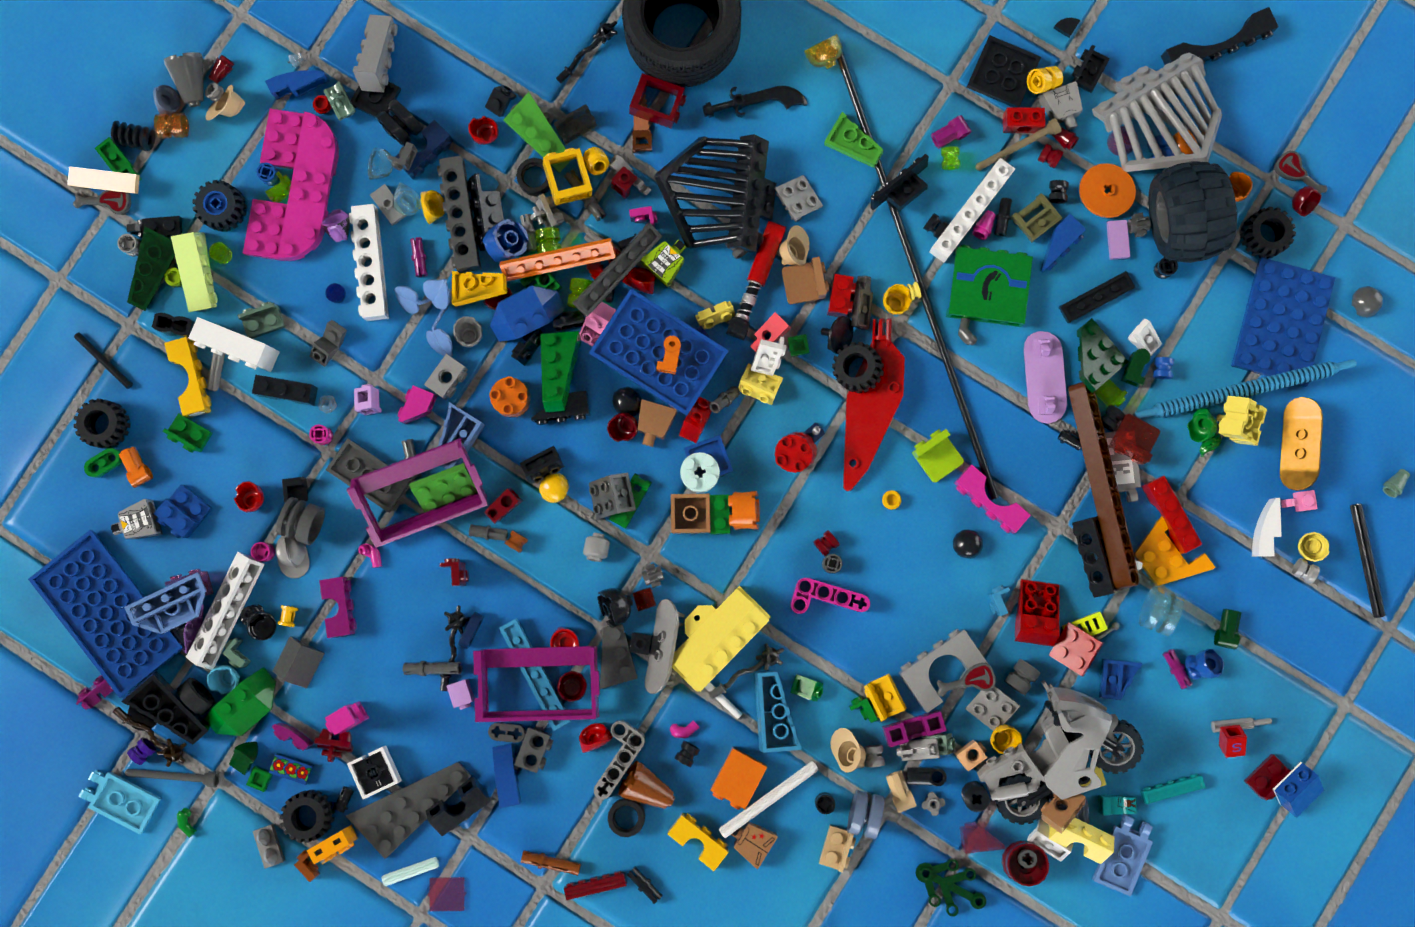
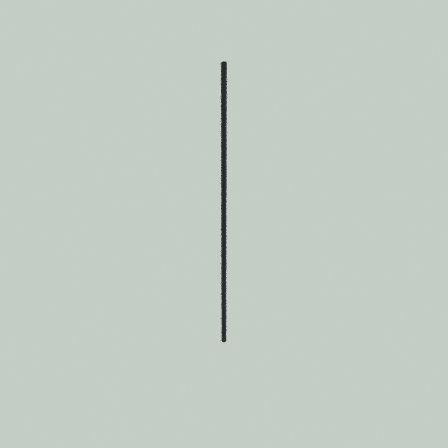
M834 39L831 41L862 132L872 138L838 39ZM879 159L875 169L883 188L888 180ZM887 200L915 282L919 285L921 300L980 469L986 476L985 483L991 500L999 498L898 209Z

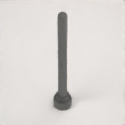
M127 769L125 771V775L128 777L203 782L207 787H217L219 783V772L209 771L204 775L141 769Z

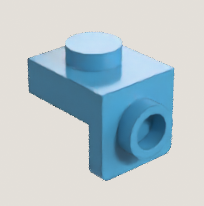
M1000 585L992 589L993 593L988 594L991 603H989L990 608L994 614L997 613V616H1003L1008 613L1001 594L1011 591L1009 587Z

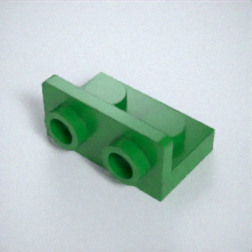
M180 413L177 414L169 429L164 428L162 431L167 434V439L174 443L181 442L184 444L183 448L191 453L194 451L202 452L213 434Z

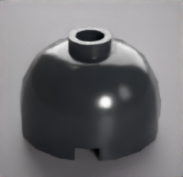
M609 588L598 592L600 596H597L599 608L602 615L608 617L607 624L611 628H615L625 623L631 614V606L633 605L631 597L617 588Z

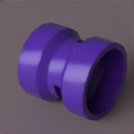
M142 737L135 747L127 751V754L133 762L142 765L149 755L156 752V747L150 740Z

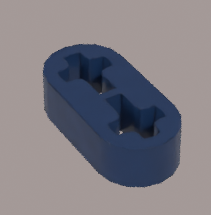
M477 612L473 613L458 645L466 649L469 648L483 621V615Z

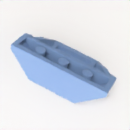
M199 572L124 608L132 625L164 634L199 617L206 588Z

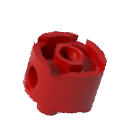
M796 431L784 436L775 447V461L777 465L788 472L796 473L803 471L814 462L817 455L816 444H814L811 436L804 432Z

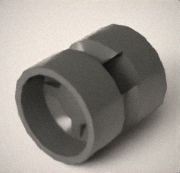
M1019 659L1013 667L1015 671L1010 672L1004 682L1026 696L1031 689L1030 683L1035 682L1041 673L1024 660Z

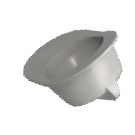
M286 535L281 536L276 544V556L282 573L290 578H299L305 575L310 566L306 544L296 541L295 536L292 539L287 538Z

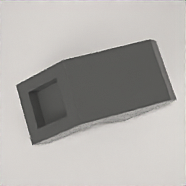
M329 321L323 337L314 342L310 357L324 367L327 366L343 344L347 330L335 321Z

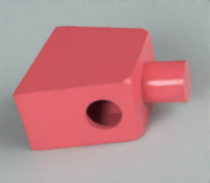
M775 312L754 334L757 339L750 347L757 352L761 339L766 340L765 334L767 332H771V337L767 341L777 343L780 336L783 337L791 327Z

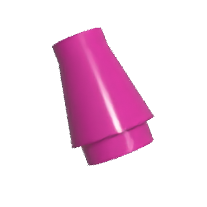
M989 210L985 211L984 215L973 227V235L976 238L986 240L987 237H990L996 214Z

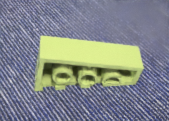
M191 232L171 236L188 311L194 312L217 307L218 299L213 287L205 232Z

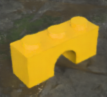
M682 813L667 834L681 846H684L692 838L701 840L704 849L698 859L715 871L729 853L728 848H726L728 845L722 839L718 838L716 840L712 837V832L704 825L702 828L695 823L697 820L692 815Z

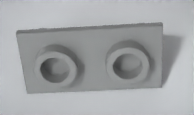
M937 738L909 740L907 743L900 744V748H897V755L901 756L902 761L940 758Z

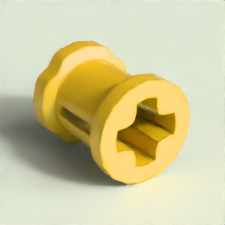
M281 605L282 613L277 624L294 627L295 614L299 608Z

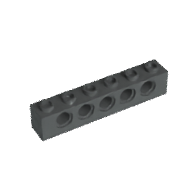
M462 156L439 159L440 166H437L439 177H442L443 184H440L441 194L445 195L443 209L444 213L448 215V220L445 222L447 231H450L451 234L448 242L450 250H453L454 257H451L452 266L459 273L482 270L465 161ZM450 176H457L455 181L449 182ZM453 194H460V197L457 200L451 199ZM456 212H463L460 218H454ZM459 230H466L463 236H457ZM468 248V253L460 255V250Z

